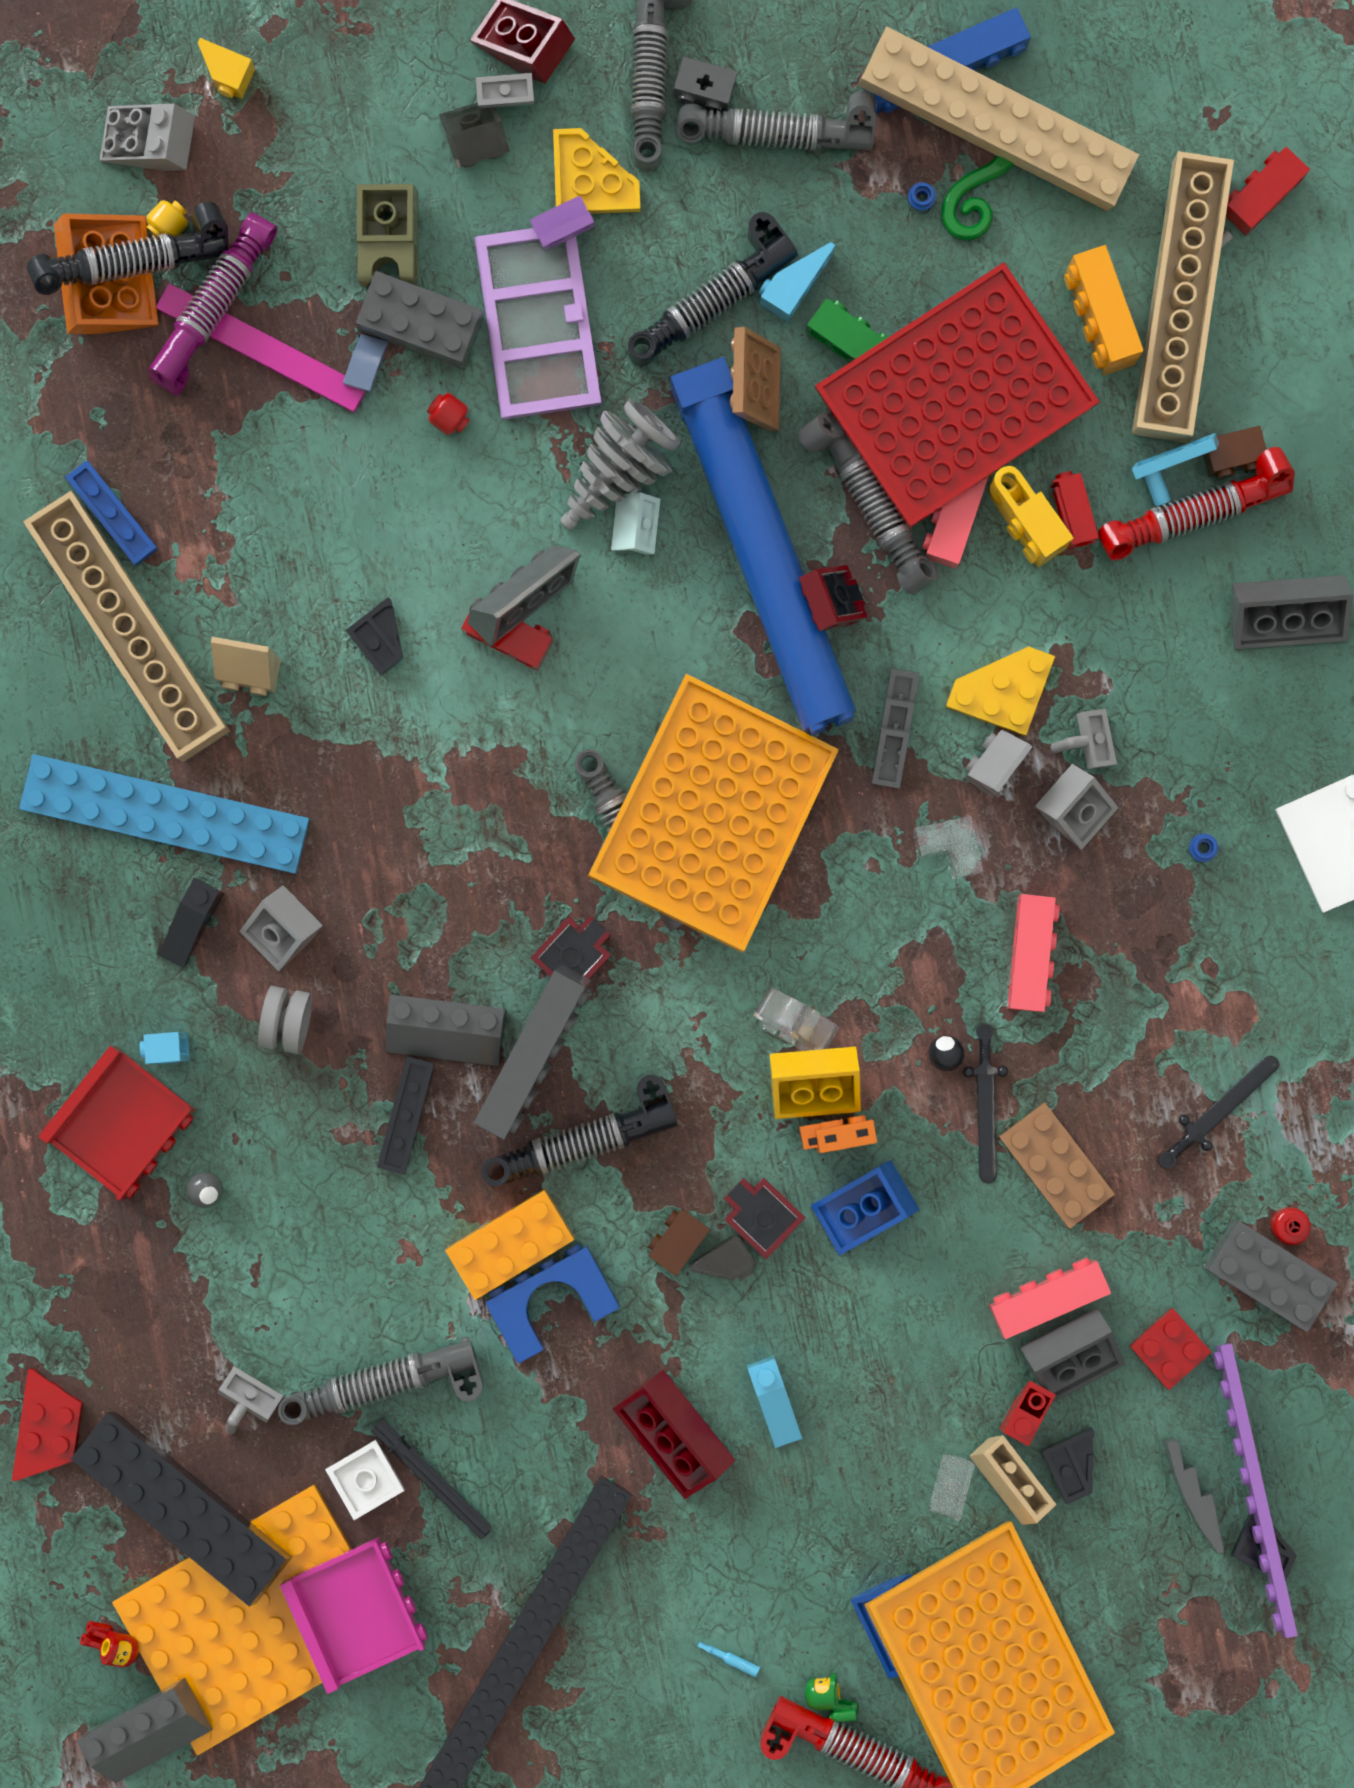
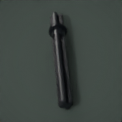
M384 1419L371 1430L389 1448L387 1452L390 1453L392 1451L479 1539H483L491 1531L492 1526L404 1440L406 1437L404 1434L400 1436Z

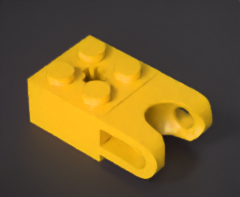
M1006 466L997 471L988 489L990 499L1008 524L1006 528L1010 536L1015 541L1019 539L1025 548L1022 551L1026 559L1031 564L1035 562L1039 568L1064 551L1074 538L1043 493L1035 494L1018 469L1013 466Z

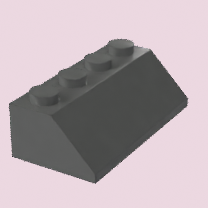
M555 545L546 551H539L526 567H518L508 581L505 583L499 582L493 587L490 595L484 599H477L470 606L468 624L492 646L573 582L580 553L577 550Z
M1346 575L1233 583L1230 610L1234 648L1249 649L1348 641L1353 593Z
M390 994L386 1022L385 1052L499 1066L506 1009Z
M183 1678L90 1729L76 1742L90 1767L114 1783H117L210 1732L213 1728L187 1680Z

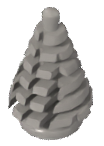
M629 399L624 405L626 415L638 427L637 430L630 424L627 425L622 418L614 413L612 414L607 410L603 411L600 420L605 430L600 427L596 428L594 439L598 447L595 444H590L587 450V456L592 463L583 461L580 467L583 476L590 483L580 477L577 478L573 487L580 495V498L570 494L567 503L571 509L560 519L561 524L566 529L573 530L579 524L581 518L588 521L596 516V513L591 508L592 506L604 511L611 506L607 498L616 503L621 502L627 498L622 493L623 490L635 494L643 488L639 481L646 485H651L658 479L655 473L665 476L673 471L664 455L649 441L652 439L658 445L670 451H674L681 442L662 420L639 402Z

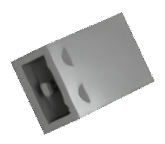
M176 104L108 106L99 160L106 163L162 171L186 170L195 116Z

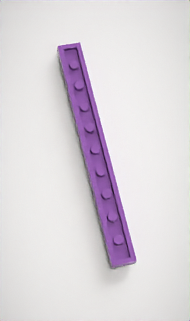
M1230 1343L1217 1345V1352L1213 1353V1358L1217 1370L1221 1369L1223 1381H1220V1389L1223 1398L1228 1399L1230 1410H1226V1416L1229 1426L1234 1427L1236 1439H1233L1236 1456H1241L1243 1467L1239 1468V1474L1242 1484L1247 1485L1249 1497H1246V1505L1249 1514H1254L1256 1526H1252V1532L1256 1544L1260 1543L1263 1555H1259V1563L1262 1572H1267L1269 1584L1265 1585L1268 1601L1274 1603L1276 1614H1272L1273 1625L1276 1632L1280 1631L1281 1636L1285 1638L1298 1636L1233 1346Z

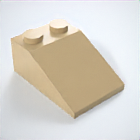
M212 637L211 648L214 677L216 681L222 683L221 688L238 691L239 687L249 688V693L266 696L267 692L275 693L281 659L270 647Z

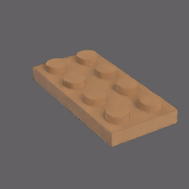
M1045 1102L999 1136V1139L1068 1229L1072 1228L1115 1195Z

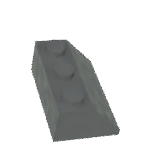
M1098 1308L1082 1314L1073 1321L1059 1326L1052 1332L1034 1339L1021 1347L1037 1384L1056 1394L1052 1403L1125 1365L1114 1335Z

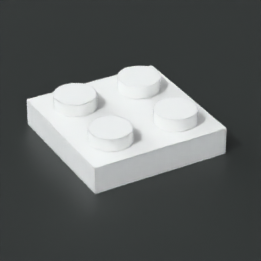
M377 1439L325 1469L353 1520L405 1491L403 1484Z

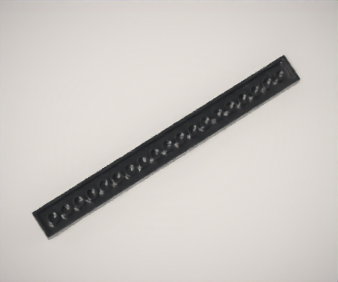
M603 1475L600 1476L418 1788L462 1787L632 1496L630 1491Z

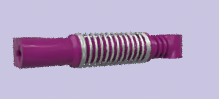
M254 212L248 214L241 225L239 236L229 250L223 251L220 254L216 265L212 266L213 270L209 271V275L205 277L206 280L202 281L203 286H199L200 291H195L196 296H192L193 301H189V306H185L186 311H182V316H178L174 323L175 330L148 368L152 383L175 396H178L183 391L190 377L188 361L198 346H203L207 342L211 332L215 329L214 327L218 326V322L222 319L221 317L225 315V311H228V307L235 300V296H238V291H241L245 281H248L253 272L252 266L257 257H259L261 251L267 250L275 239L278 231L277 225Z

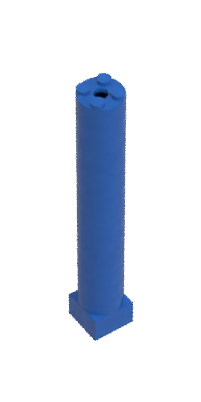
M722 357L671 376V393L681 419L687 425L803 732H808L809 735L814 736L826 731L827 725L835 723L836 727L851 722L854 717L853 714L856 712L853 700L826 630L819 631L813 621L812 611L807 598L802 592V585L799 577L804 575L747 423L745 419L734 414L731 408L730 398L733 394V381L725 358Z

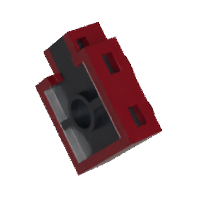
M848 565L815 569L799 577L802 592L808 600L813 621L819 631L851 626L868 618L863 607L866 604L856 579L849 580L852 578Z
M569 916L530 959L550 977L554 970L562 964L590 979L611 957V954L602 947L611 935L591 916H588L580 926Z
M764 1177L754 1187L742 1178L723 1198L733 1208L724 1220L765 1259L806 1218Z

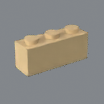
M1003 1435L988 1438L969 1456L1022 1525L1038 1523L1056 1506V1503Z

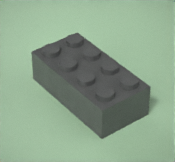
M375 271L357 317L356 325L361 333L388 341V343L464 370L484 317L482 310Z
M1233 1219L1203 1266V1269L1305 1332L1310 1330L1338 1284L1242 1222Z

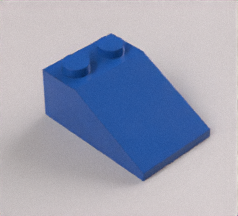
M892 1160L887 1161L811 1205L839 1256L920 1210Z

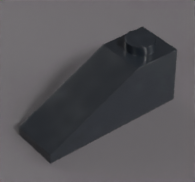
M193 878L180 902L158 955L184 968L225 893L197 878Z

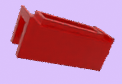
M1067 471L1056 475V479L1052 481L1050 488H1054L1052 493L1059 518L1074 538L1067 550L1094 544L1099 536L1081 473L1073 475L1072 471Z

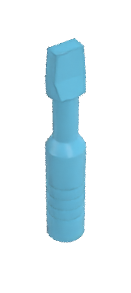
M701 1641L698 1643V1647L706 1650L709 1654L723 1659L726 1664L756 1677L760 1669L759 1666L732 1653H725L712 1645H707Z

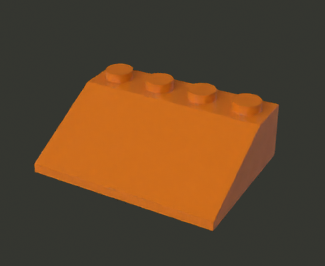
M63 213L54 223L57 256H63L64 259L67 255H70L72 258V255L76 254L79 249H86V247L88 249L92 247L95 252L96 246L102 249V245H105L108 248L110 243L114 247L115 242L120 246L121 241L126 245L128 240L133 243L134 239L139 242L140 238L145 241V238L148 237L145 216ZM149 272L146 275L141 273L140 276L135 274L134 277L129 275L128 278L122 277L121 280L116 278L115 281L112 279L109 282L104 280L103 283L98 281L97 284L86 285L83 282L79 283L77 281L76 284H71L70 282L69 285L65 286L63 283L61 286L67 334H101L157 327L159 325L153 275Z

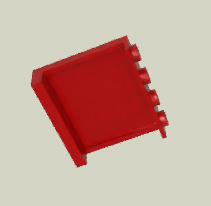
M110 1045L38 1137L45 1143L54 1145L117 1195L116 1199L120 1201L126 1197L131 1199L141 1186L138 1184L139 1180L144 1174L149 1176L159 1164L156 1161L162 1151L166 1154L177 1141L173 1137L180 1129L184 1131L194 1120L192 1113L196 1109L117 1046Z

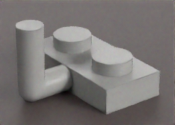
M1106 709L1076 714L1081 736L1069 737L1051 744V751L1055 754L1072 748L1083 747L1087 769L1110 767L1117 764Z
M234 1366L218 1390L219 1395L236 1404L227 1420L225 1432L229 1435L234 1434L246 1411L267 1423L281 1402L283 1395Z

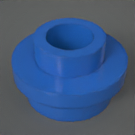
M916 183L910 188L908 193L909 204L918 211L930 209L936 200V192L928 183ZM924 194L927 200L921 202L917 199V195Z
M1199 834L1191 840L1189 851L1195 860L1208 862L1217 855L1218 843L1209 834ZM1200 843H1205L1208 846L1206 853L1199 851L1198 846Z

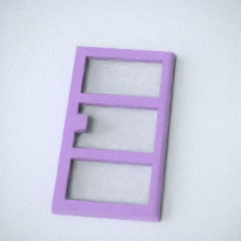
M533 228L475 237L501 419H512L602 405L576 236L546 251L543 250Z

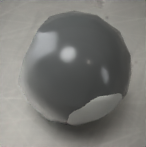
M208 1171L194 1175L187 1186L188 1199L193 1205L200 1208H209L216 1205L223 1194L222 1181L217 1175Z

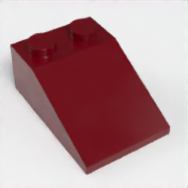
M497 0L470 41L521 74L532 73L534 80L546 84L575 41V37L562 18L514 0Z

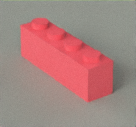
M988 477L934 512L931 520L932 523L936 524L933 534L927 533L922 549L927 550L925 557L929 560L957 569Z
M1026 894L1018 896L1007 1009L1045 1012V1007L1050 1006L1051 990H1047L1048 978L1052 979L1054 972V962L1050 961V951L1055 950L1057 933H1052L1053 921L1058 922L1060 906L1055 904L1056 898Z
M1088 1257L1074 1262L1072 1264L1073 1269L1064 1273L1062 1269H1058L1047 1274V1280L1036 1284V1281L1033 1280L1019 1287L1020 1292L1013 1295L1005 1292L993 1298L994 1303L988 1306L1001 1336L1004 1339L1010 1338L1111 1294L1098 1261H1089Z

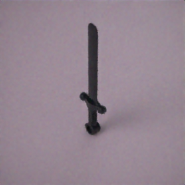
M981 1023L976 1028V1035L980 1043V1065L974 1069L969 1066L965 1067L963 1075L967 1078L977 1075L979 1175L983 1182L992 1183L997 1175L994 1074L1005 1077L1008 1074V1068L1006 1066L998 1068L991 1066L990 1038L993 1036L994 1031L991 1025Z
M1274 1056L1265 1057L1193 1124L1187 1115H1181L1179 1123L1185 1126L1186 1134L1168 1151H1162L1158 1154V1165L1162 1168L1173 1167L1176 1163V1158L1194 1142L1201 1143L1204 1151H1210L1213 1148V1144L1211 1141L1206 1140L1204 1136L1278 1069L1279 1061Z

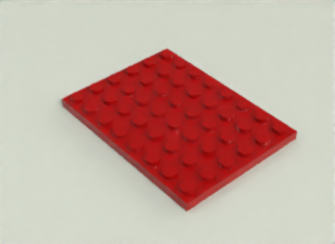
M1004 262L815 385V390L909 529L1099 404V400Z

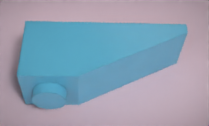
M830 242L776 273L772 281L767 279L759 291V294L762 295L760 305L789 322L834 254L835 245Z
M774 1356L747 1365L775 1448L802 1439Z

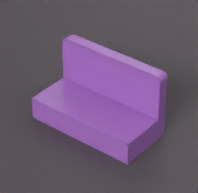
M580 196L530 220L544 251L595 227L590 212L587 211Z

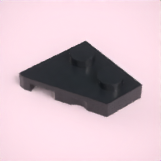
M389 597L345 630L381 676L404 659L393 604Z
M1091 1427L1041 1449L1042 1455L1066 1505L1092 1493L1094 1431Z
M1248 1514L1230 1556L1262 1571L1259 1563V1555H1263L1260 1543L1256 1544L1252 1532V1526H1256L1254 1514ZM1273 1526L1286 1582L1297 1555L1285 1543L1281 1534Z

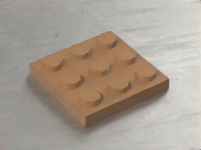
M746 327L734 328V338L731 344L734 353V366L731 368L733 394L730 398L733 413L769 432L779 431L781 347Z

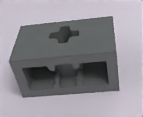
M683 56L674 86V98H677L680 103L685 105L693 103L705 106L706 110H713V113L728 111L737 82V71ZM704 84L709 85V87H707L705 91L701 90Z

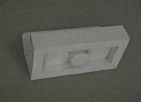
M532 73L475 77L479 109L534 104Z

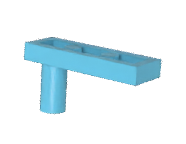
M1216 433L1134 464L1132 468L1136 479L1144 477L1155 506L1163 505L1171 500L1160 470L1216 450L1219 445Z

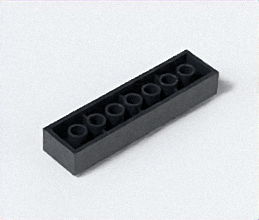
M107 1412L71 1457L73 1462L249 1607L260 1600L292 1558L289 1553L117 1412Z

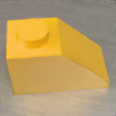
M199 38L198 45L217 91L228 98L236 96L242 99L255 71L252 60Z

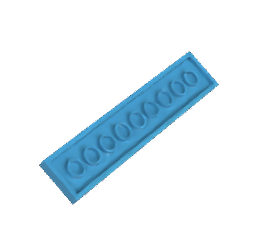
M35 754L32 755L19 807L23 811L297 874L310 822L309 818Z

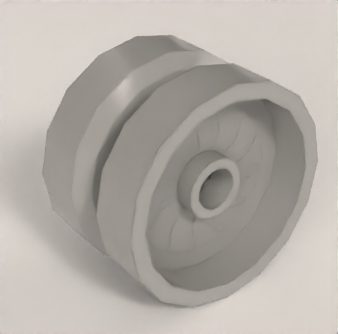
M270 986L260 1018L259 1047L275 1050L282 1039L284 1052L301 1054L311 1018L312 993L296 990L289 1001V993L286 988Z

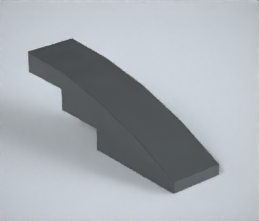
M891 667L872 784L900 788L919 672Z
M1175 1438L1163 1439L1170 1471L1187 1510L1210 1546L1218 1554L1224 1553L1213 1494L1209 1491L1200 1492L1196 1468L1191 1464L1183 1465L1179 1441Z

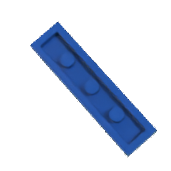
M88 460L65 477L136 567L158 550Z

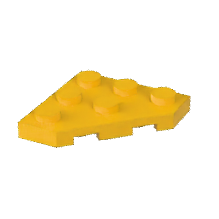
M582 128L553 129L556 207L580 196L590 214L640 212V186L637 178L620 166L619 162L604 148L599 147Z
M1028 646L955 680L945 708L1025 737L1055 656Z

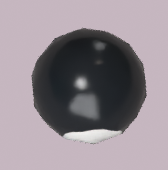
M942 1035L936 1038L930 1044L928 1050L931 1064L941 1071L957 1069L962 1064L965 1056L962 1043L956 1037L950 1035Z

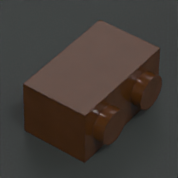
M1261 426L1217 436L1219 441L1217 449L1203 454L1208 476H1218V479H1224L1235 475L1234 471L1245 469L1246 473L1255 471L1257 458L1267 450Z
M683 1208L679 1213L673 1210L664 1223L668 1226L664 1234L660 1236L657 1233L647 1246L651 1250L648 1256L675 1276L679 1274L710 1230L708 1226Z

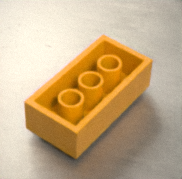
M1106 245L1073 255L1066 274H1064V280L1069 291L1072 290L1076 300L1073 301L1074 309L1078 317L1082 316L1085 324L1083 334L1086 342H1091L1094 350L1092 359L1096 369H1101L1104 376L1134 366L1144 350Z
M545 1188L450 1245L445 1251L474 1300L572 1242L575 1237Z

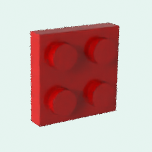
M1170 1308L1129 1345L1167 1390L1175 1386L1211 1353L1209 1348L1173 1308Z

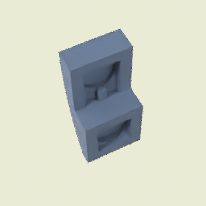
M364 334L360 335L343 381L344 386L368 393L372 392L378 370H381L389 344L388 341Z

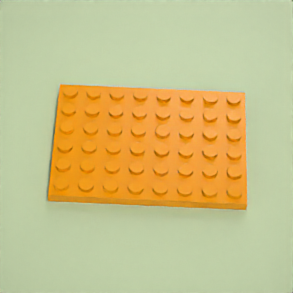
M685 674L587 877L743 953L839 749Z
M316 1484L250 1521L292 1556L291 1560L256 1604L250 1607L190 1557L112 1602L127 1631L138 1641L139 1652L160 1690L183 1678L187 1680L213 1728L210 1732L190 1742L197 1756L322 1683L280 1587L284 1580L352 1549Z
M1006 1521L864 1604L953 1788H1029L1115 1734L1011 1521Z

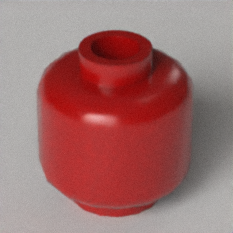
M446 393L443 396L438 394L426 411L429 413L428 420L430 424L445 435H451L455 431L461 433L470 420L466 417L468 406L451 393Z
M1284 1207L1273 1214L1270 1220V1230L1277 1241L1287 1245H1297L1308 1238L1311 1232V1223L1304 1211L1293 1207Z

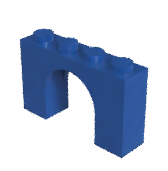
M577 1244L566 1250L564 1253L567 1257L556 1262L555 1258H552L539 1265L541 1271L531 1276L528 1271L514 1279L516 1285L505 1289L504 1285L488 1293L490 1299L485 1304L518 1364L545 1348L528 1315L529 1298L532 1292L540 1285L551 1281H559L572 1286L581 1296L594 1322L620 1308L619 1302L588 1245L581 1248L580 1244Z

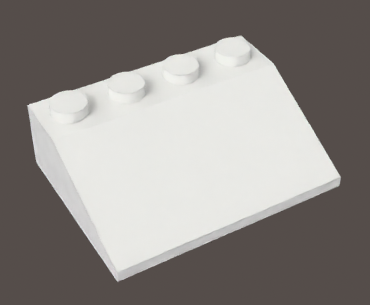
M1351 775L1275 809L1322 913L1354 900V775Z

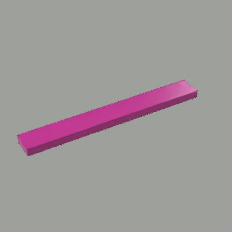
M169 283L156 309L176 320L178 316H182V311H186L185 306H189L188 302L193 301V295ZM227 313L221 317L222 319L218 322V326L214 327V331L211 332L209 338L354 414L366 394L364 391L344 386L345 375Z

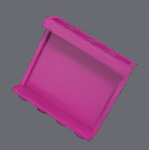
M379 1537L292 1576L280 1584L327 1694L337 1690L340 1685L418 1649L422 1651L426 1646L425 1640L428 1639L425 1627L422 1623L417 1624L413 1615L416 1612L414 1602L410 1596H405L401 1587L404 1585L402 1575L398 1569H393L389 1560L393 1558L391 1550L386 1542H381Z

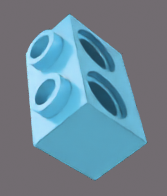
M188 1033L143 1035L144 1041H140V1055L142 1059L145 1058V1064L190 1061Z

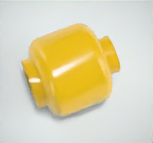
M161 200L146 216L148 223L146 228L156 239L158 235L170 233L173 236L181 235L188 227V221L184 217L187 211L177 201L171 204L168 201Z

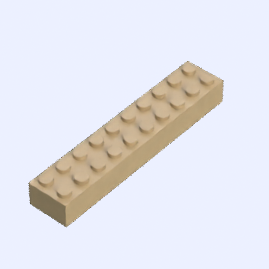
M887 26L858 83V86L996 156L1011 161L1014 165L1107 212L1115 206L1139 156L1134 151Z
M1178 151L1172 162L1131 435L1188 443L1193 436L1234 164L1232 159Z
M70 491L23 521L176 758L184 762L231 732L79 498Z

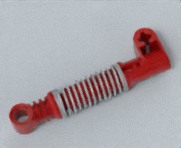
M1280 447L1269 448L1257 458L1254 477L1240 482L1234 480L1221 484V487L1216 485L1215 489L1210 487L1209 491L1206 489L1203 493L1199 491L1197 495L1186 496V499L1180 498L1179 502L1174 500V504L1169 502L1168 507L1163 504L1162 509L1159 506L1146 511L1140 519L1136 518L1134 521L1130 520L1127 523L1118 520L1110 521L1098 530L1099 540L1109 559H1123L1132 553L1134 547L1138 548L1141 544L1167 542L1168 538L1172 540L1174 536L1178 538L1180 534L1183 536L1186 532L1191 533L1192 530L1197 531L1198 528L1203 529L1204 526L1215 525V522L1220 523L1221 520L1226 521L1227 518L1231 519L1233 516H1240L1247 508L1292 493L1295 476L1294 469Z
M781 1695L777 1699L761 1732V1751L767 1758L772 1760L783 1758L789 1751L795 1736L813 1744L815 1750L825 1754V1756L831 1754V1759L837 1757V1762L842 1760L843 1765L848 1763L849 1768L854 1766L855 1771L860 1769L861 1774L866 1772L867 1777L872 1775L873 1780L878 1778L879 1783L884 1781V1785L890 1784V1788H953L947 1776L939 1774L935 1776V1772L930 1771L928 1773V1769L925 1767L921 1770L922 1766L918 1764L917 1759L913 1758V1756L907 1755L903 1759L904 1752L899 1756L898 1749L893 1752L892 1746L887 1749L886 1743L881 1746L880 1740L875 1743L874 1737L869 1740V1734L863 1737V1731L857 1734V1728L851 1731V1726L845 1728V1723L839 1725V1722L829 1717L825 1718ZM772 1724L790 1733L788 1736L781 1732L779 1736L781 1745L775 1744L774 1747H770V1740H774L776 1737V1729L771 1727Z

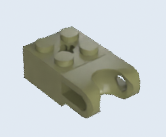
M357 184L358 281L362 287H369L375 271H378L383 264L390 262L398 264L399 276L402 281L413 285L418 283L419 192L413 184ZM391 212L393 214L392 218L385 221L383 217H387V213Z

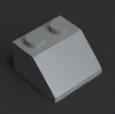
M1003 730L997 736L991 733L982 745L986 749L980 758L975 755L965 768L969 771L965 779L991 798L1001 790L1032 748L1027 742Z
M1074 764L1065 771L1035 806L1053 827L1081 850L1119 808L1095 777Z
M281 886L261 901L239 932L279 972L311 942L323 925L284 886Z

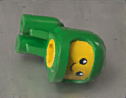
M831 1673V1676L827 1678H811L807 1682L804 1694L807 1705L816 1711L831 1710L829 1718L839 1723L857 1721L859 1704L858 1702L841 1698L837 1673Z

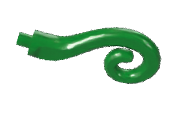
M995 156L991 162L968 173L949 189L943 200L941 215L946 230L954 238L964 241L975 240L988 231L992 224L993 211L984 199L969 198L961 206V213L965 216L969 215L973 210L980 212L981 219L975 226L968 227L962 225L956 218V208L962 196L969 190L1007 173L1014 166L1011 161Z

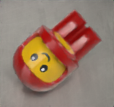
M88 1621L86 1625L87 1633L82 1634L80 1645L99 1649L100 1660L103 1665L123 1668L135 1662L139 1653V1645L133 1636L114 1631L110 1624Z

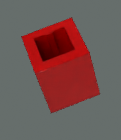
M1029 1380L1012 1403L999 1429L1010 1437L1029 1446L1056 1394Z

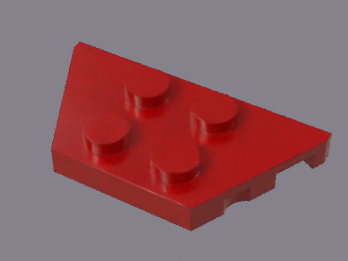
M34 1368L28 1369L12 1481H17L72 1462L71 1457L77 1451L84 1402L74 1395L65 1392L61 1386L49 1381Z

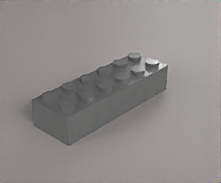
M562 964L554 970L474 1124L502 1139H505L509 1133L514 1135L519 1130L526 1117L522 1111L524 1108L528 1110L529 1106L532 1105L539 1092L535 1086L537 1083L541 1085L549 1074L553 1065L548 1062L550 1058L555 1059L560 1053L566 1041L561 1037L564 1032L568 1034L576 1023L579 1015L575 1011L577 1007L582 1008L592 992V989L588 988L592 980Z

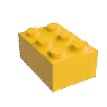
M856 1047L770 1054L771 1087L775 1119L861 1112L860 1070Z

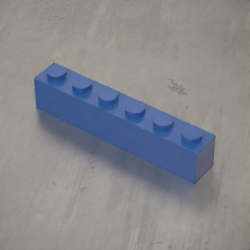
M1016 7L927 47L975 71L984 66L986 68L994 67L1006 56L1016 57L1024 53L1031 36ZM871 93L876 101V114L882 111L889 113L899 107Z

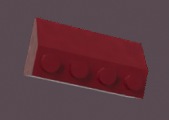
M664 1370L648 1379L613 1408L684 1499L717 1480L736 1461Z

